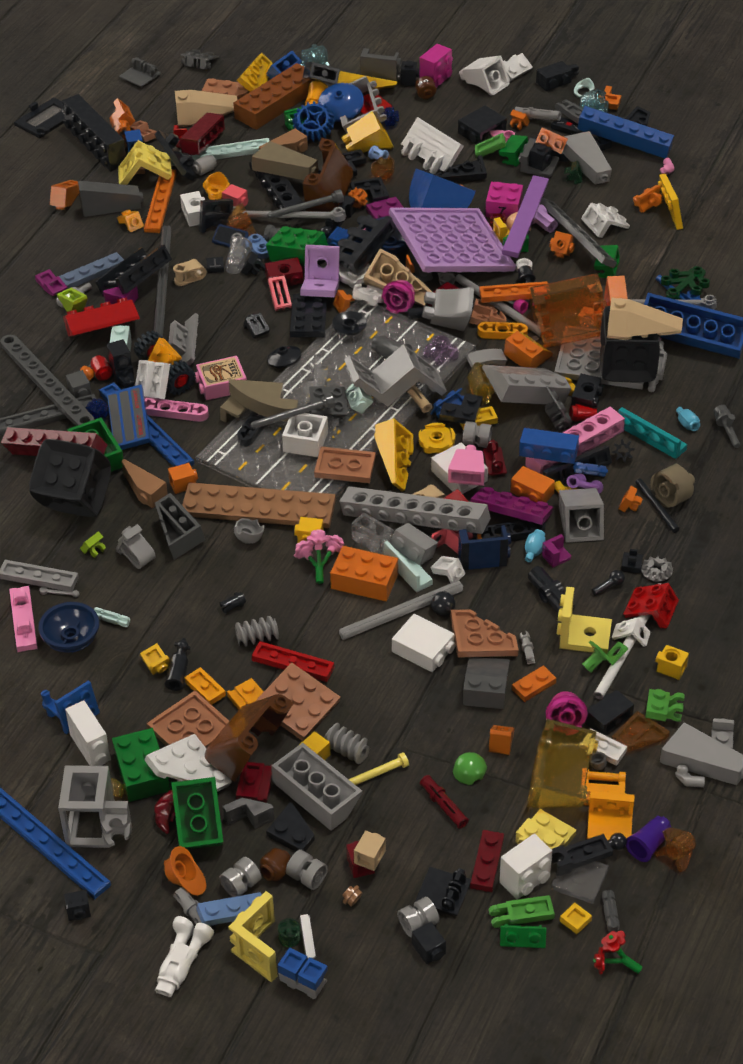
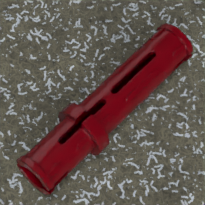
M430 775L424 776L419 784L428 792L430 799L443 809L459 829L465 827L469 819L447 796L446 790L442 786L439 787ZM434 789H435V790L437 791V793L442 797L441 799H440V798L438 797V795L433 791ZM447 804L452 808L455 814H453L452 811L447 807Z

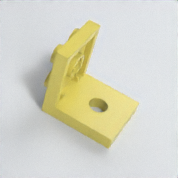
M139 140L118 166L119 184L127 185L140 167L167 180L172 176L171 158L169 155Z
M566 587L565 595L561 594L560 606L563 608H560L558 612V621L561 622L557 626V635H560L559 648L593 653L594 648L588 643L591 640L607 654L612 619L572 614L574 587ZM591 632L594 635L587 636L585 633Z
M265 891L260 897L258 896L253 900L249 908L240 912L228 928L233 932L230 936V942L235 945L231 952L272 982L278 977L276 953L258 939L275 922L273 896Z

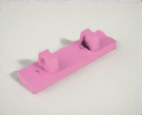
M29 586L9 589L17 652L38 649Z

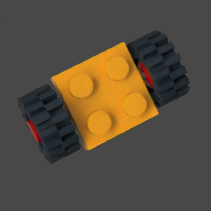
M147 331L146 335L144 333L141 335V339L138 337V343L135 342L134 344L136 346L134 347V353L140 360L170 364L167 390L170 393L180 395L181 392H186L185 389L189 390L190 385L193 386V381L196 379L194 377L196 376L194 370L185 361L181 360L182 357L158 332L151 331L150 333Z

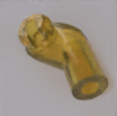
M111 778L114 796L122 797L124 794L123 789H125L124 784L117 779Z

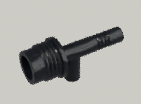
M524 265L518 269L519 283L535 281L536 278L530 266ZM530 299L532 305L538 303L537 299Z

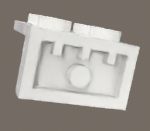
M590 203L581 218L595 235L603 238L610 225L627 229L630 227L626 222L627 219L619 215L615 207H606L601 203Z

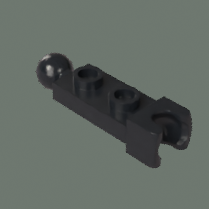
M344 196V202L339 203L338 206L345 210L346 219L347 217L351 218L356 211L355 208L352 209L355 199L350 196ZM327 218L325 226L320 231L325 232L327 239L336 227H340L344 221L336 222Z
M614 833L607 840L605 835L601 834L566 847L562 845L553 848L551 864L558 862L557 876L571 873L572 869L613 856V849L621 850L626 846V837L622 833Z

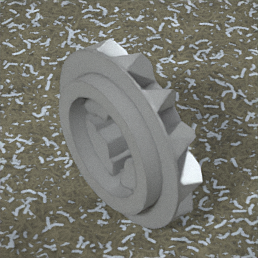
M650 556L648 560H644L641 568L643 575L647 579L658 582L669 579L673 573L671 562H667L666 558L660 559L659 556L656 558Z

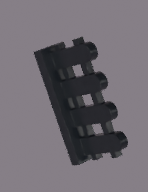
M369 214L368 216L358 217L357 222L359 226L357 228H349L347 231L349 238L338 241L340 246L339 263L343 264L345 268L350 266L352 273L359 275L395 232L396 227L392 217L386 216L380 220L373 219L372 215ZM364 228L371 229V232L364 230ZM357 239V240H360V241H362V242H361V243H358V242H355L354 240ZM345 251H349V252H352V254L349 255V254H346V253H344V252H345Z

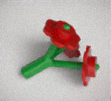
M612 931L601 940L603 948L599 947V951L597 954H594L593 959L594 967L598 968L599 974H603L605 963H622L637 974L641 971L642 965L625 955L620 947L626 942L624 931ZM616 952L620 958H605L604 953Z

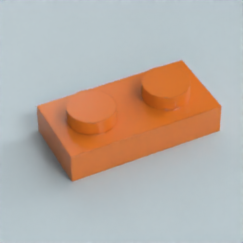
M543 665L513 683L511 690L526 702L556 684L557 678Z

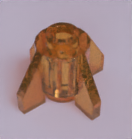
M243 203L235 207L229 216L227 226L247 231L248 235L251 236L256 234V230L253 225L249 227L252 224V220L247 212L243 213L246 209Z
M671 827L666 828L662 831L667 842L666 846L656 851L655 855L656 857L667 855L670 859H677L675 864L678 871L682 872L688 867L692 851L696 847V840L688 831Z

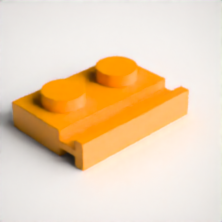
M251 678L236 686L234 690H228L227 697L239 710L242 706L255 702L264 691Z

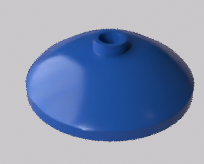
M337 83L329 86L321 93L318 103L326 104L327 108H330L334 114L335 122H341L340 117L344 115L350 120L360 113L364 105V97L361 90L355 85Z

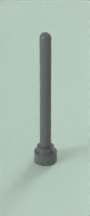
M341 189L335 190L329 196L271 211L267 216L271 219L332 201L338 204L344 202V196Z
M331 393L323 395V398H320L319 401L253 421L251 427L256 429L322 407L323 409L334 408V397Z

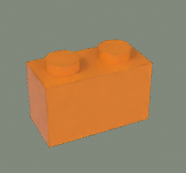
M522 466L511 478L510 492L520 497H528L530 501L547 502L554 494L555 480L525 466Z

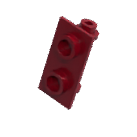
M490 440L487 448H483L488 475L507 474L502 449L498 447V442Z

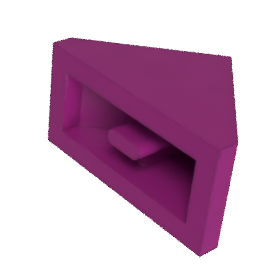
M137 286L127 294H122L119 287L103 291L105 302L110 301L111 304H115L117 299L127 297V300L132 299L133 303L138 299Z

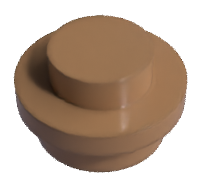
M358 885L354 888L350 886L342 895L345 898L343 900L345 905L349 904L352 907L363 894L359 890L360 887Z

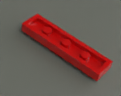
M259 641L252 654V661L285 670L292 662L313 678L324 682L329 680L335 668L334 662Z

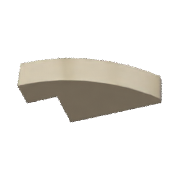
M229 379L230 395L241 405L260 415L269 417L298 407V400L283 399V383Z

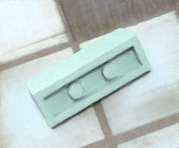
M388 541L384 542V555L398 558V573L416 593L433 585V579L420 565L400 553Z

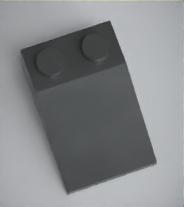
M469 657L463 689V705L504 709L510 660Z

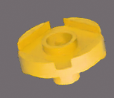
M430 423L425 426V429L419 431V444L427 454L441 453L455 444V432L451 427L450 429L445 427L443 423Z

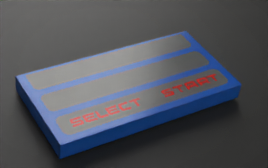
M142 385L107 393L112 435L120 448L123 450L151 442Z

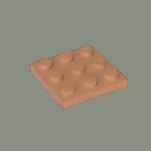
M291 662L256 701L281 694L294 702L281 726L304 741L337 705L341 697Z
M193 691L146 724L147 729L153 728L155 736L165 746L195 734L207 749L229 720L197 691Z

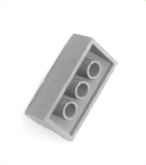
M301 743L271 765L272 782L331 831L348 818L362 795V790L304 743Z

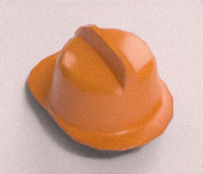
M175 847L171 851L170 857L164 861V871L167 879L173 884L182 886L192 895L198 896L203 894L206 890V880L202 871L185 847Z

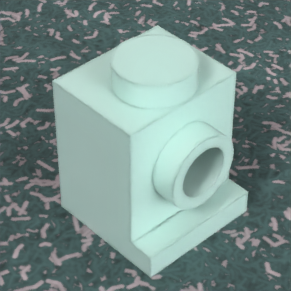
M353 383L345 391L351 409L361 414L373 403L371 395H367L361 387L357 388Z

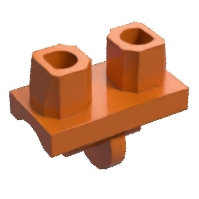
M542 127L535 143L549 146L552 150L562 154L568 138Z
M660 185L647 188L641 195L633 197L634 206L639 207L640 212H645L653 206H659L663 200L660 194Z

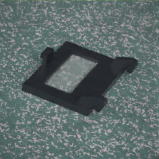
M54 97L39 107L38 103L34 102L29 105L31 112L16 120L14 125L41 138L64 124L63 103Z

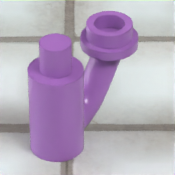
M581 473L570 475L567 478V485L570 488H596L599 494L603 491L602 482L599 480L592 481L591 483L586 482L585 475Z

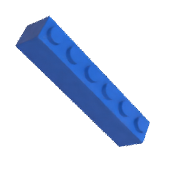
M584 106L579 117L578 130L590 131L593 135L662 158H667L672 148L674 139L672 134L588 106Z

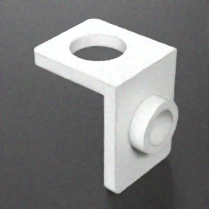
M637 617L617 623L612 638L616 640L633 635L644 647L647 646L650 631ZM640 628L644 632V638H641L639 634Z

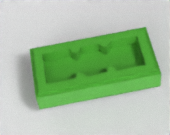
M498 134L475 145V156L482 155L483 157L505 147L504 134Z

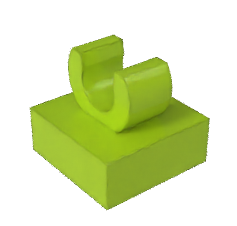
M98 531L83 543L80 549L84 554L90 551V554L95 558L98 555L95 548H99L101 552L106 549L105 545L100 542L103 539L101 533Z

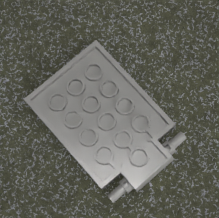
M565 327L554 373L571 380H578L580 373L601 377V384L643 389L644 382H612L602 378L600 371L601 331ZM659 341L658 371L655 380L648 382L649 392H654L659 380H663L667 353L663 349V341Z

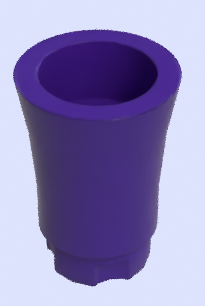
M656 816L636 833L626 839V847L629 853L641 862H648L657 848L672 832L669 820L664 816Z

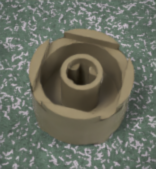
M675 463L654 474L651 478L650 486L651 490H655V497L660 504L669 508L682 503L693 495L695 478L683 467Z

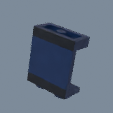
M505 525L501 526V537L469 540L467 529L459 530L458 558L463 569L471 570L507 566V558H510V547L508 545L511 544V535L506 532Z

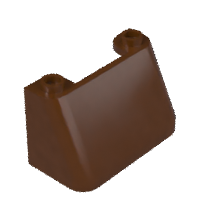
M322 138L319 143V149L322 151L323 166L320 174L311 173L305 177L303 181L305 202L329 196L341 189L343 196L347 193L353 178V169L333 140ZM332 201L307 208L306 211L331 212L339 206V203H333Z
M276 694L242 706L210 743L205 751V759L235 782L258 747L257 739L249 731L251 730L257 736L262 732H270L269 734L273 736L294 702L281 694Z

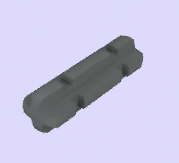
M605 890L602 892V901L604 903L607 930L609 932H617L620 924L617 918L618 912L616 901L614 900L615 895L612 890Z

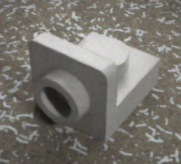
M714 718L711 730L712 738L732 749L734 720Z

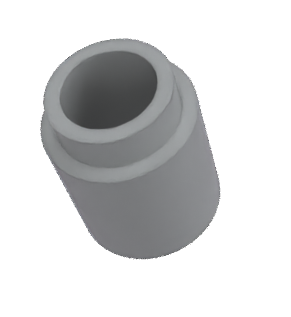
M205 155L193 162L192 169L201 176L217 166L216 159L212 155Z

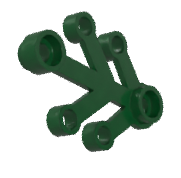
M695 266L689 271L682 272L678 269H670L669 276L661 277V284L663 286L679 284L675 288H669L666 292L667 298L679 300L680 292L687 286L691 289L692 295H701L702 288H709L710 280L704 278L706 271L702 267Z

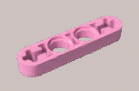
M145 398L146 412L149 416L199 422L205 421L209 417L208 407L204 404ZM164 407L170 408L168 410H162V408ZM181 409L187 410L186 412H179Z

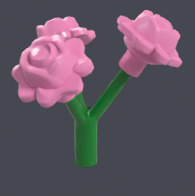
M313 530L310 536H307V541L303 540L296 544L294 557L298 559L305 557L307 560H310L316 570V583L322 584L324 583L323 567L334 552H340L344 542L338 535L330 536L325 535L323 530ZM326 542L325 545L328 547L327 554L321 562L322 544ZM314 545L315 550H317V562L313 559V554L311 553Z

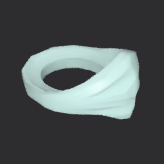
M590 78L579 81L574 88L575 96L581 99L589 98L591 90L595 91L594 83ZM585 87L589 89V93L580 95L578 90Z

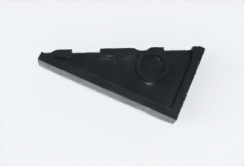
M479 155L475 161L470 162L467 160L462 164L448 168V172L444 174L439 172L435 176L451 182L480 180L487 178V172L483 157Z

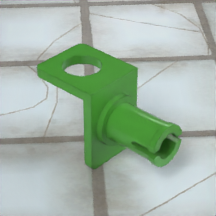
M590 640L588 643L594 648V652L582 665L590 673L603 660L614 665L628 650V647L621 642H617L606 654L597 644ZM621 648L619 653L613 656L614 652Z

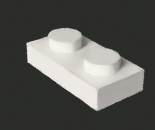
M591 728L580 742L581 749L592 754L602 752L606 755L607 761L616 766L627 752L626 745Z

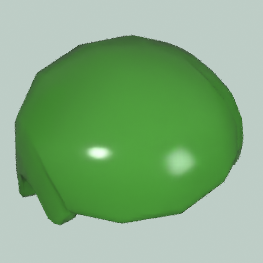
M464 753L455 761L453 768L454 777L460 783L472 785L476 780L483 779L487 770L486 762L477 753Z

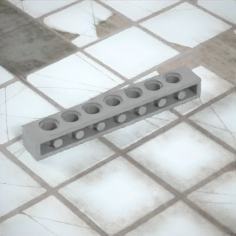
M348 486L339 501L345 516L404 524L410 523L411 525L456 531L467 529V532L483 534L491 519L487 504Z

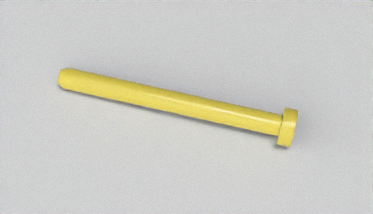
M403 752L398 754L397 759L349 780L358 785L397 767H408L409 761Z

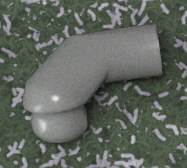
M686 765L677 766L675 775L685 786L704 787L705 777L691 776Z

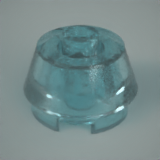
M593 89L584 93L580 99V107L583 109L584 106H588L607 113L609 102L605 100L604 95L606 92Z

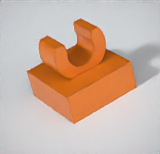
M514 109L510 114L512 117L510 121L511 127L513 128L516 123H518V130H521L523 125L527 127L530 122L527 115Z
M337 290L333 305L341 313L351 309L350 301H355V299L352 298V295H347L344 290Z
M629 487L622 498L619 510L625 513L629 507L631 510L637 511L638 506L641 505L643 500L640 496H635L637 488Z

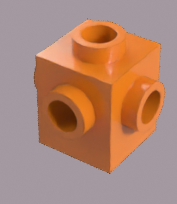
M556 231L549 245L551 251L555 253L554 256L560 258L570 256V253H573L575 243H573L575 237L571 234Z

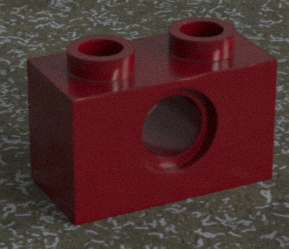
M298 257L265 263L267 281L268 278L285 275L287 286L303 283V270ZM280 280L279 285L280 287H283L282 281Z

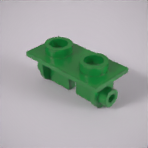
M505 924V926H500V946L546 948L547 928L542 927V925L521 927Z

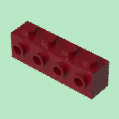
M206 113L180 138L181 152L188 153V155H199L225 130L224 115Z

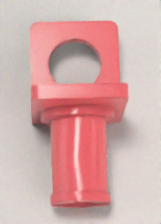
M441 529L431 535V538L434 540L441 535L437 547L446 544L458 554L459 532L455 533L453 530ZM467 532L468 539L471 540L473 538V534Z

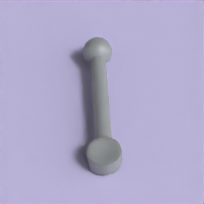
M41 587L39 590L41 595L52 593L72 595L75 598L79 596L78 590L70 592L47 589V587Z

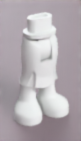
M182 916L175 917L173 929L177 935L174 944L170 945V951L161 965L157 978L158 984L155 989L157 993L172 997L174 991L180 988V985L187 977L192 962L198 956L197 953L214 935V930L204 923H197L194 928L192 922ZM192 936L191 943L189 946H187L186 943Z

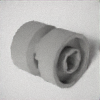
M466 421L463 431V444H477L478 447L487 448V444L492 436V425L481 424L478 426L475 422Z
M301 849L296 851L290 858L286 867V874L297 881L301 880L303 885L311 890H315L323 882L328 866L318 859H313L310 854Z
M247 857L237 861L233 865L234 869L228 868L219 876L223 888L232 897L241 896L247 891V887L254 886L262 879L258 867Z
M428 897L416 901L414 907L408 905L397 912L399 922L409 937H412V931L430 922L434 925L440 922L437 909Z

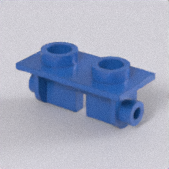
M462 388L456 392L452 390L446 395L444 400L439 399L433 404L434 409L430 414L432 415L436 412L439 418L443 402L461 405L464 396L460 395Z

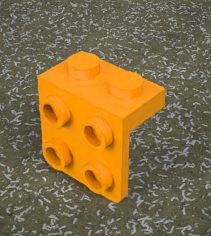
M591 791L587 839L604 834L606 839L609 840L614 833H622L626 839L631 836L634 795Z

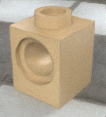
M365 830L354 849V863L375 871L386 851V838Z

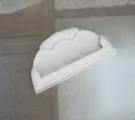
M308 914L300 915L305 955L308 958L314 959L316 955L310 916Z

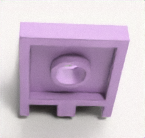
M305 246V280L300 289V296L335 297L339 287L340 246ZM324 259L327 265L325 267L319 266L318 260Z

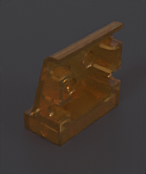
M598 273L530 287L531 309L544 348L600 337L602 314L607 304L606 300L603 299V290Z

